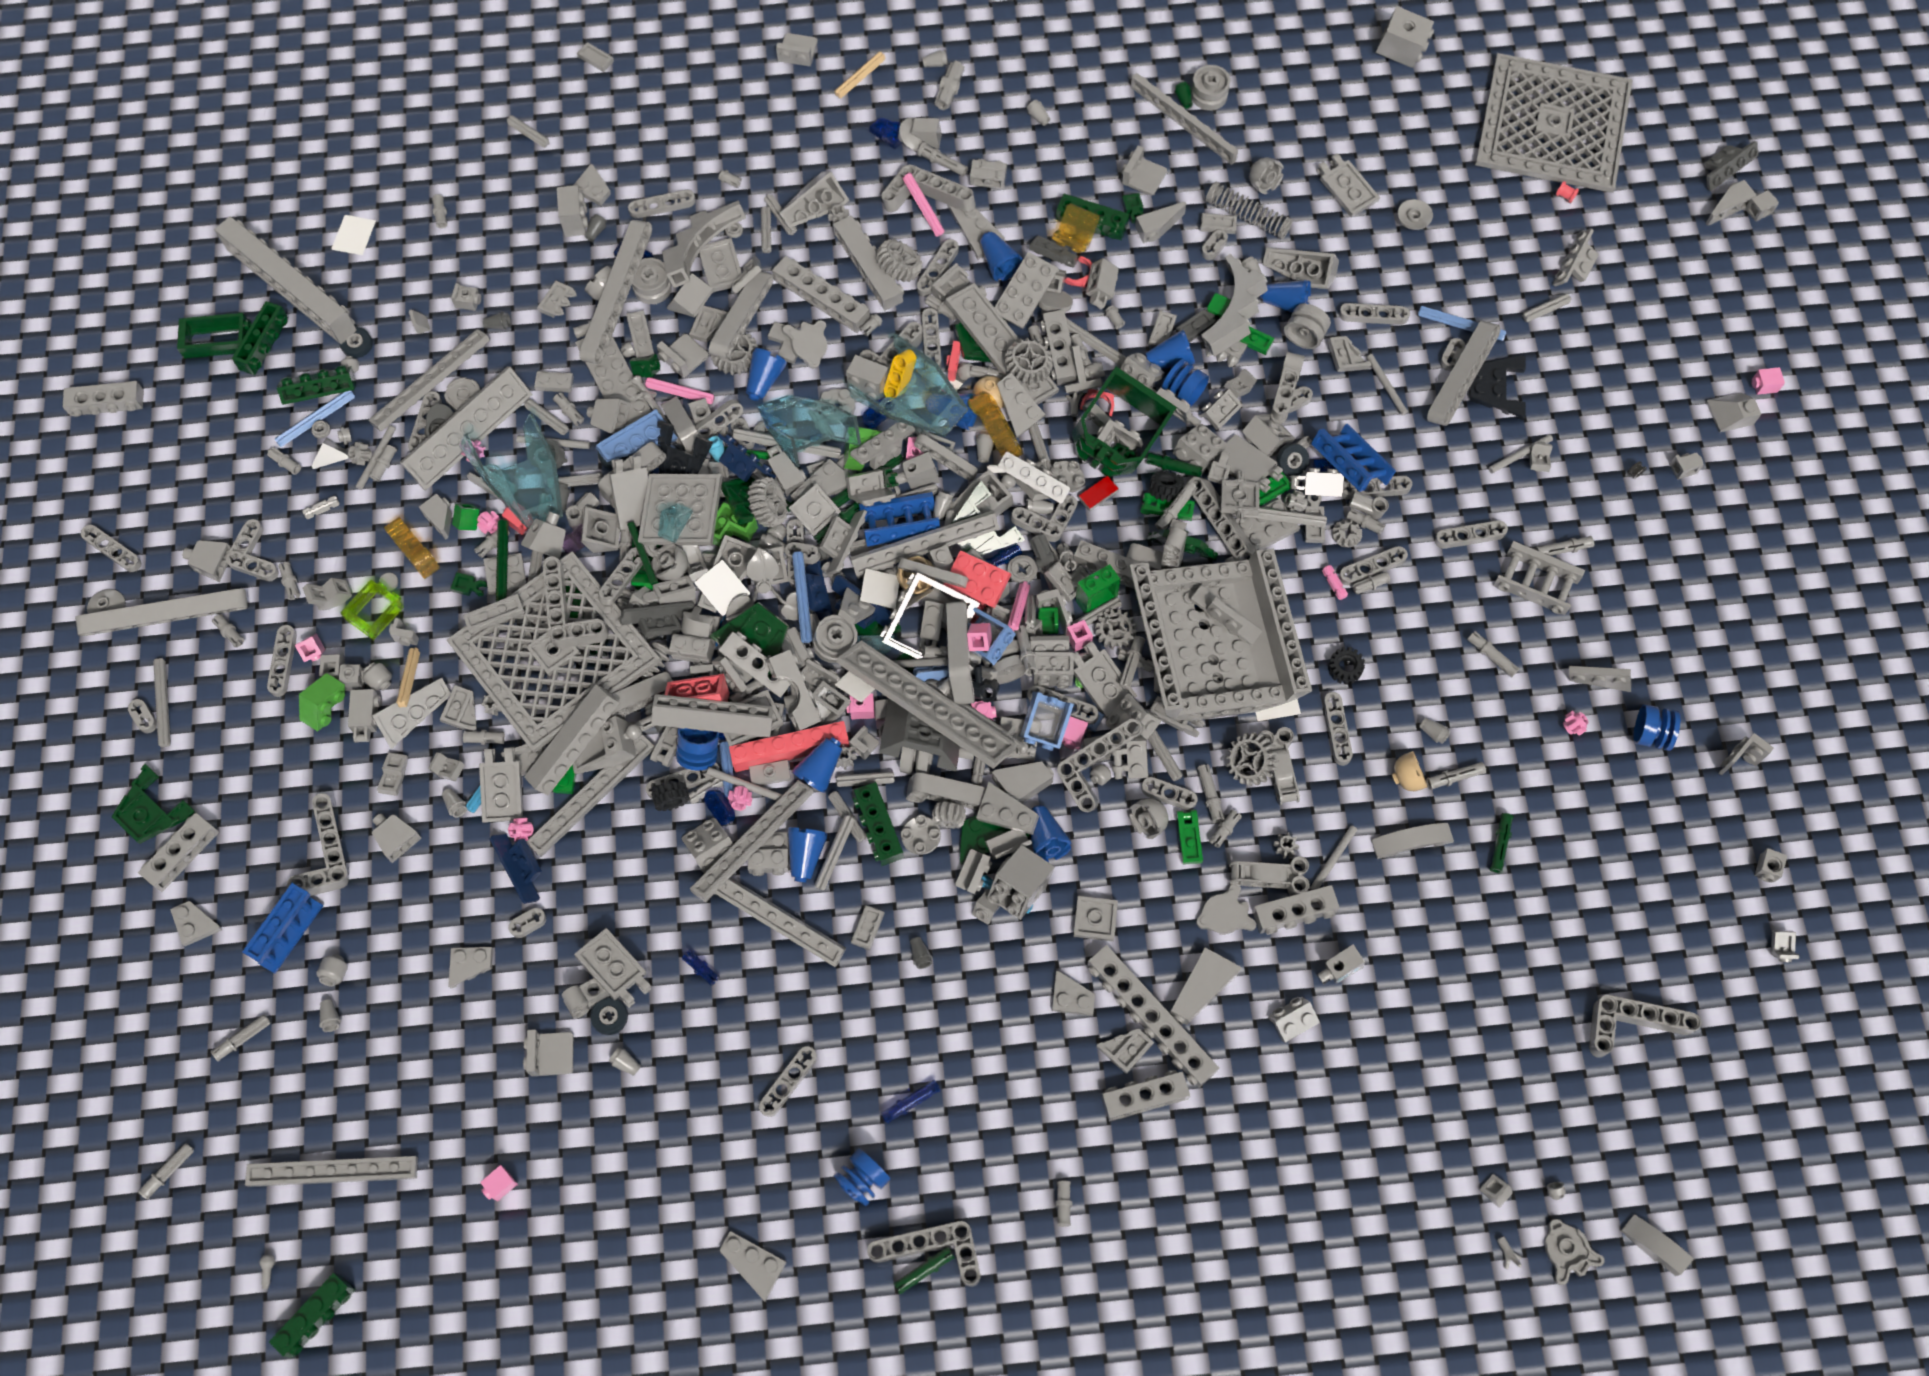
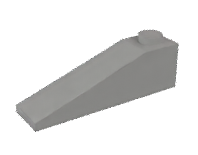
M831 171L821 172L778 214L786 226L791 228L829 213V208H832L835 204L845 205L850 200Z
M1266 248L1263 261L1265 267L1295 281L1309 280L1311 288L1329 289L1336 278L1339 264L1335 254Z
M725 535L713 567L723 560L736 577L742 581L747 575V563L758 547ZM702 593L698 606L716 613L717 609Z

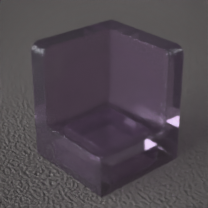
M582 524L565 533L562 548L567 555L585 547L581 542Z

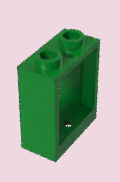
M1110 564L1078 582L1076 603L1084 614L1118 597L1120 577Z

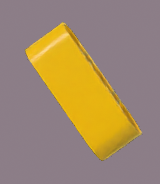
M906 349L893 358L884 386V395L889 400H895L907 391L917 359L915 353L910 349Z

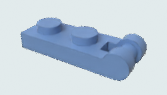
M949 664L916 667L913 670V675L923 682H926L927 679L944 680L945 677H949Z

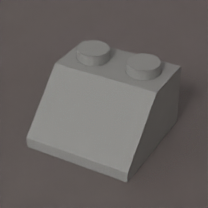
M1271 414L1255 415L1242 431L1246 435L1245 438L1250 443L1255 444L1258 450L1267 456L1276 455L1283 446L1292 443L1296 439L1282 424L1273 422Z

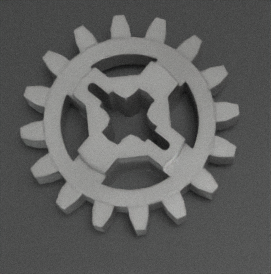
M1111 609L1109 615L1104 612L1103 618L1099 617L1098 623L1095 626V629H1097L1095 635L1099 636L1098 642L1104 641V647L1111 645V650L1115 646L1121 650L1122 645L1127 648L1129 642L1133 643V636H1136L1137 632L1134 630L1136 629V623H1132L1134 618H1127L1128 612L1121 614V609L1117 613H1114V610Z

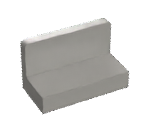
M1011 830L985 841L992 860L1016 851L1021 845L1025 847L1032 844V841L1028 840L1026 833Z

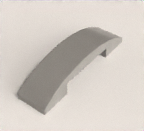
M1448 823L1408 828L1371 840L1377 859L1394 856L1403 851L1431 845L1436 847L1454 842Z

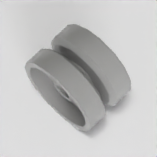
M1207 65L1199 68L1193 78L1191 91L1193 103L1197 107L1209 111L1217 110L1224 106L1231 79L1229 73L1216 65Z
M644 258L638 267L632 288L636 298L642 303L658 304L667 299L672 291V284L666 274L665 264L659 259Z
M1299 304L1295 307L1291 318L1286 323L1284 332L1286 337L1295 345L1305 349H1316L1320 346L1324 335L1327 333L1331 321L1329 316L1320 308L1311 304Z
M839 615L825 617L819 622L812 638V647L815 654L828 663H837L838 657L852 648L857 642L855 625L850 624Z
M1013 640L1007 646L995 665L982 659L985 667L998 671V678L996 680L999 685L1014 681L1025 674L1024 664L1020 660L1021 652L1018 640Z
M902 747L900 772L910 774L916 762V773L929 774L934 754Z

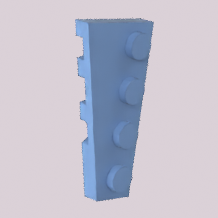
M655 409L598 443L595 448L604 460L609 462L613 459L632 455L649 442H654L657 446H661L658 444L660 428H657V422H665V420ZM674 432L672 435L671 442L677 441L678 439Z

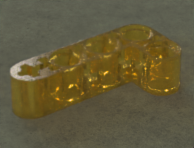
M982 391L968 400L971 410L980 416L1001 457H1003L1005 452H1009L1016 457L1023 455L1021 446L993 396L988 392Z
M400 517L383 527L424 579L440 569L428 549L423 547Z

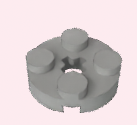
M831 389L822 393L819 400V409L830 423L841 424L848 421L849 417L854 414L855 401L847 389ZM836 403L841 404L839 409H835L833 405Z

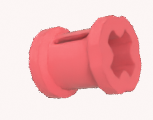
M1564 181L1559 187L1556 196L1560 195L1569 200V203H1572L1579 189L1566 185Z

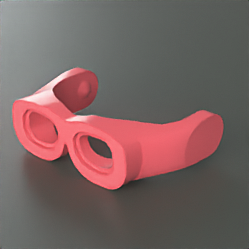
M1080 256L1078 258L1079 262L1086 264L1091 270L1093 263L1089 259ZM1089 275L1078 280L1066 278L1065 283L1071 286L1086 288Z
M1089 389L1082 399L1080 409L1083 410L1082 406L1085 402L1095 398L1099 391ZM1103 392L1100 397L1110 404L1109 416L1112 417L1114 395Z

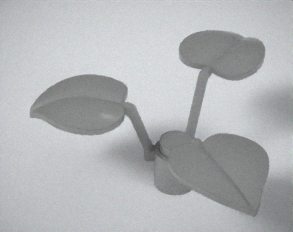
M758 547L746 566L747 575L754 580L756 586L753 599L751 600L747 595L736 597L727 609L726 618L748 610L755 605L758 592L767 593L772 591L779 601L784 604L781 608L782 615L789 620H799L796 591L790 593L785 601L771 586L769 579L777 576L779 567L775 558L766 550Z

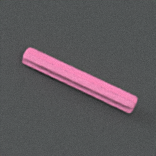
M911 173L906 174L903 177V181L937 237L942 235L945 230Z
M648 377L645 382L646 387L696 401L706 398L707 404H713L714 394L651 377Z
M1026 581L1019 585L1008 626L1013 631L1019 629L1029 594L1030 585Z

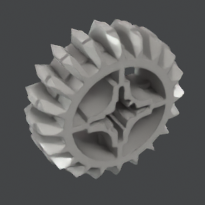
M896 239L884 241L876 253L877 264L881 266V270H884L891 278H896L897 281L910 282L917 278L923 263L920 260L921 257L917 255L918 252L914 251L913 247H909L907 243H902L901 240L899 242Z
M744 332L728 359L711 355V359L715 367L717 366L719 371L723 370L725 374L730 372L733 376L735 372L739 375L741 371L747 373V368H750L752 352L755 348H758V345L750 333L746 334ZM743 345L749 349L748 352L742 348Z
M1028 337L1025 341L1020 338L1018 342L1014 341L1005 353L1004 364L1006 372L1012 373L1017 380H1022V384L1025 381L1029 385L1033 381L1038 384L1040 380L1044 381L1052 370L1053 357H1051V351H1047V346H1042V341L1037 343L1035 338L1032 341H1029Z
M762 477L752 482V485L749 486L748 501L750 502L749 507L752 509L751 513L755 516L754 519L758 520L759 525L762 524L763 527L768 528L784 523V519L787 518L788 510L786 507L788 504L786 503L787 498L784 496V491L781 490V485H778L777 480H774L772 477Z
M1244 733L1243 737H1237V742H1231L1233 748L1227 749L1231 754L1226 756V759H1230L1226 766L1232 767L1229 773L1235 774L1233 779H1240L1241 784L1247 783L1248 786H1252L1253 784L1260 785L1261 782H1267V777L1273 776L1271 770H1277L1273 764L1279 761L1274 759V756L1278 755V753L1272 752L1275 745H1269V738L1264 739L1262 734L1257 736V733H1251L1250 735L1249 733ZM1254 743L1261 748V750L1254 751L1253 748H1250L1248 744ZM1251 756H1254L1253 763H1250ZM1250 767V769L1254 770L1256 774L1249 775L1243 770V768Z

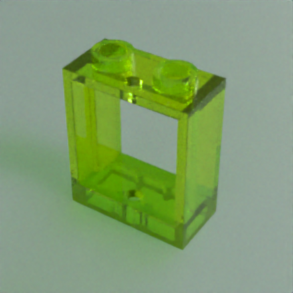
M370 580L340 613L347 622L374 641L404 606L400 602L401 597L395 592L389 593L387 587L381 582L376 583ZM377 593L390 602L391 605L370 626L359 618L357 614Z

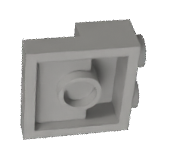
M788 832L774 833L748 859L749 874L754 876H763L764 873L784 875V873L789 872Z

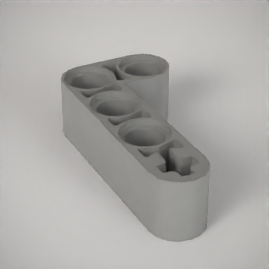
M918 322L909 323L881 356L871 350H864L859 356L884 365L890 370L893 361L890 358H894L906 349L914 351L923 340L922 325Z
M676 396L661 404V407L671 425H674V430L686 451L693 454L695 438L700 437Z
M649 442L632 455L641 457V467H646L647 474L661 465L666 458V454L654 442ZM629 458L623 462V471L631 469ZM607 474L599 481L598 487L601 495L615 508L609 475Z
M668 672L660 673L613 693L612 695L620 704L609 718L617 716L625 720L627 714L652 704L655 694L664 695L667 682L673 681Z
M915 773L908 781L906 800L915 803H921L925 799L942 803L945 801L958 803L964 808L979 810L986 788L926 773Z

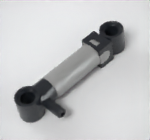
M976 665L974 667L975 680H972L975 700H982L987 703L992 702L1000 690V685L995 679L983 680L982 666ZM926 680L925 683L944 695L937 687L945 680ZM988 687L992 689L993 692L989 693L985 690V688Z

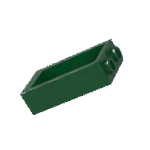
M244 313L179 318L177 350L183 358L234 354L249 330L251 322ZM239 331L238 341L192 345V337L194 335Z

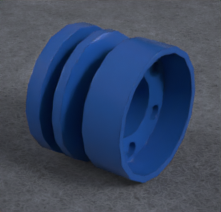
M1181 359L1168 373L1162 389L1172 391L1175 396L1178 395L1177 399L1187 401L1191 407L1205 390L1209 376L1199 369L1193 372L1194 366L1192 364L1188 365L1186 360Z
M1643 704L1638 712L1634 726V743L1650 747L1654 741L1655 748L1661 749L1663 747V750L1671 751L1679 735L1681 721L1679 711L1671 710L1670 712L1669 709H1663L1659 713L1658 707Z
M678 728L677 762L682 767L694 771L706 770L712 767L717 760L719 732Z
M858 1148L849 1158L854 1168L851 1170L842 1165L841 1169L847 1174L846 1177L838 1171L834 1174V1177L837 1179L840 1187L854 1201L862 1203L866 1207L869 1201L864 1194L867 1193L871 1198L875 1197L870 1187L874 1185L882 1190L891 1178L874 1160Z

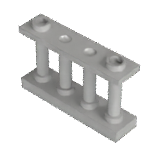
M1513 541L1506 554L1512 558L1504 577L1501 575L1497 577L1493 586L1503 592L1512 593L1548 608L1556 614L1566 615L1571 607V604L1565 602L1573 583H1579L1585 570ZM1519 561L1529 564L1522 584L1511 580ZM1537 568L1547 572L1540 591L1529 587ZM1554 576L1565 579L1558 599L1547 595Z

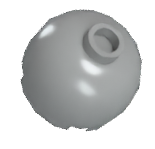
M1264 157L1256 161L1252 165L1249 174L1252 186L1263 194H1268L1266 191L1269 189L1275 190L1283 178L1281 171L1282 168L1284 169L1282 163L1270 157Z
M610 266L601 269L595 275L596 278L593 282L590 280L585 287V291L595 300L599 301L612 269Z
M673 543L661 547L658 550L660 554L657 558L653 557L651 562L655 576L663 581L684 576L688 567L686 553Z
M1142 799L1130 807L1132 809V813L1129 814L1131 823L1139 834L1143 832L1147 835L1145 838L1154 839L1166 829L1169 821L1166 807L1155 799Z

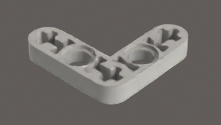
M1067 495L1063 503H1059L1050 520L1023 507H1017L1012 512L1011 521L1020 528L1035 535L1044 534L1048 541L1056 542L1061 538L1077 507V500L1075 497ZM1071 503L1068 510H1064L1066 504ZM1058 515H1062L1066 518V520L1064 522H1060L1056 519V517ZM1034 521L1040 522V523H1041V527H1039V528L1034 527V526L1032 525V522H1034Z
M248 520L229 550L226 562L234 570L265 581H273L279 574L276 566L271 562L251 556L254 547L263 533V527L257 520ZM243 541H249V545L246 548H240V544ZM239 558V560L241 561V562L234 561V563H233L232 560ZM252 562H256L257 566L254 569L249 570L248 565ZM262 568H263L264 570H267V571L272 570V572H271V573L268 572V573L266 574V573L262 570Z

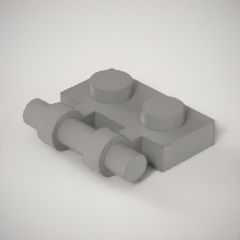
M1147 738L1133 739L1126 744L1127 746H1122L1111 753L1114 756L1112 771L1115 772V779H1122L1123 771H1128V778H1148ZM1113 740L1116 744L1121 742L1120 740ZM1127 754V763H1122L1121 755Z

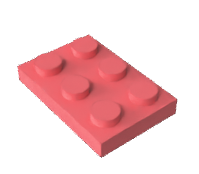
M960 550L950 572L969 578L966 588H961L948 583H944V585L995 609L1012 574Z

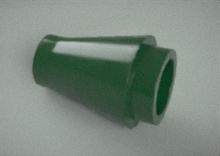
M1187 82L1177 84L1174 93L1184 109L1191 108L1193 106L1191 86Z

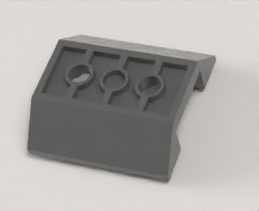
M888 699L879 753L899 757L901 747H907L938 755L937 767L956 772L960 746L891 699Z

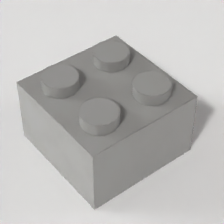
M578 185L557 187L558 215L565 237L585 235L589 224L588 218L585 217V213H588L587 204L584 202L583 192L579 191Z
M855 355L846 371L848 391L856 396L866 397L871 402L882 403L885 397L884 386L889 374V368Z

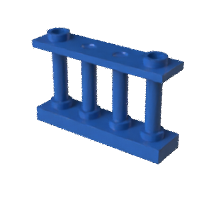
M1345 424L1337 436H1331L1325 429H1320L1311 443L1359 492L1364 491L1370 480L1378 478L1384 485H1388L1396 472L1349 424ZM1339 442H1342L1347 448H1343ZM1350 454H1354L1359 460H1356ZM1363 466H1366L1371 472H1368Z
M932 492L893 498L890 502L878 501L874 502L872 506L859 504L860 511H867L864 522L869 524V529L864 530L867 547L901 541L940 528L939 517L932 518L931 511H934ZM924 514L925 520H913L912 515ZM905 516L906 523L895 525L894 518ZM887 519L888 526L877 528L876 521Z
M291 883L242 953L276 974L324 905L312 899L310 893Z

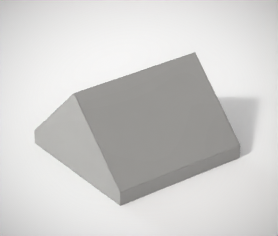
M692 273L690 275V282L682 285L667 306V309L696 317L714 290Z
M585 507L581 542L593 553L618 550L620 529H618L616 514Z

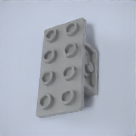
M1028 252L994 308L1003 319L1023 329L1056 276L1058 267Z

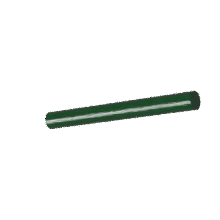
M629 522L627 524L650 584L652 586L658 584L642 543L638 542L639 533L635 523Z

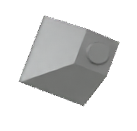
M1744 393L1706 400L1719 433L1752 426L1761 415L1755 398Z

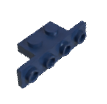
M718 434V437L729 445L719 459V462L740 479L747 482L756 468L766 476L775 479L776 475L772 473L773 469L765 463L762 465L759 462L761 460L759 457L752 453H747L748 449L740 443L737 445L735 443L736 439L731 435Z
M820 561L805 567L809 608L816 612L821 621L825 617L833 615Z
M840 575L835 577L832 586L833 591L843 597L848 587L861 597L862 591ZM842 599L836 602L835 608L838 611L841 607ZM871 604L876 608L874 613L856 623L863 629L874 621L883 627L885 625L889 626L892 620L889 618L891 612L883 606Z
M507 834L491 836L489 840L522 903L538 902L540 897L532 882L539 876L542 870L526 840L519 839L512 845Z

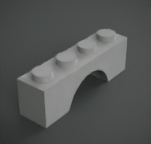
M787 650L765 660L772 677L786 680L793 686L796 692V703L789 713L795 730L800 731L820 722V710L812 702L813 694L809 688H806L804 683L806 681L805 676L796 665L798 663L796 655Z

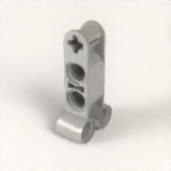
M1290 352L1286 354L1271 412V419L1275 423L1281 424L1287 419L1305 356Z
M1287 727L1280 728L1276 735L1267 730L1261 731L1259 734L1264 735V739H1270L1269 745H1275L1272 752L1278 753V755L1274 756V759H1277L1279 762L1273 764L1277 770H1271L1273 775L1271 778L1278 804L1282 805V803L1291 801L1300 802L1299 790L1288 750L1294 738L1293 731ZM1279 736L1287 737L1288 741H1282ZM1255 744L1256 750L1260 751L1261 748Z
M1301 856L1295 857L1290 864L1243 861L1230 863V867H1232L1231 885L1287 889L1290 896L1307 892L1309 889V881L1304 877V874L1309 869V862ZM1297 864L1301 866L1302 871H1297L1294 868V865ZM1294 884L1301 885L1303 890H1297Z
M595 978L581 986H572L562 993L563 1002L574 1019L582 1017L590 1010V1007L610 996ZM593 988L599 989L596 995L589 994V991Z

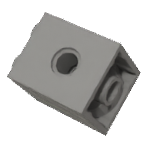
M1396 6L1385 27L1376 53L1413 68L1416 62H1420L1423 56L1422 51L1425 52L1429 45L1427 39H1430L1434 32V29H1431L1434 21Z
M1021 845L1012 857L1006 858L998 869L987 898L994 904L1007 910L1012 916L1021 920L1046 889L1055 866Z

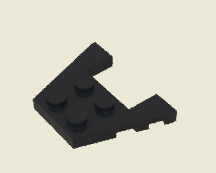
M1526 355L1483 363L1469 388V400L1488 408H1497L1502 410L1504 414L1509 415L1510 413L1518 416V419L1524 420L1526 417V402L1507 401L1506 385L1507 372H1525Z
M658 421L657 428H660L658 444L661 445V450L666 454L664 462L659 465V474H698L713 442L702 437H696L692 454L671 445L674 425Z

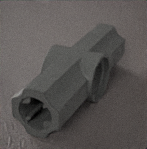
M1037 535L1030 540L1037 558L1036 564L1044 575L1050 591L1055 590L1056 587L1044 573L1059 560L1051 550L1046 535Z

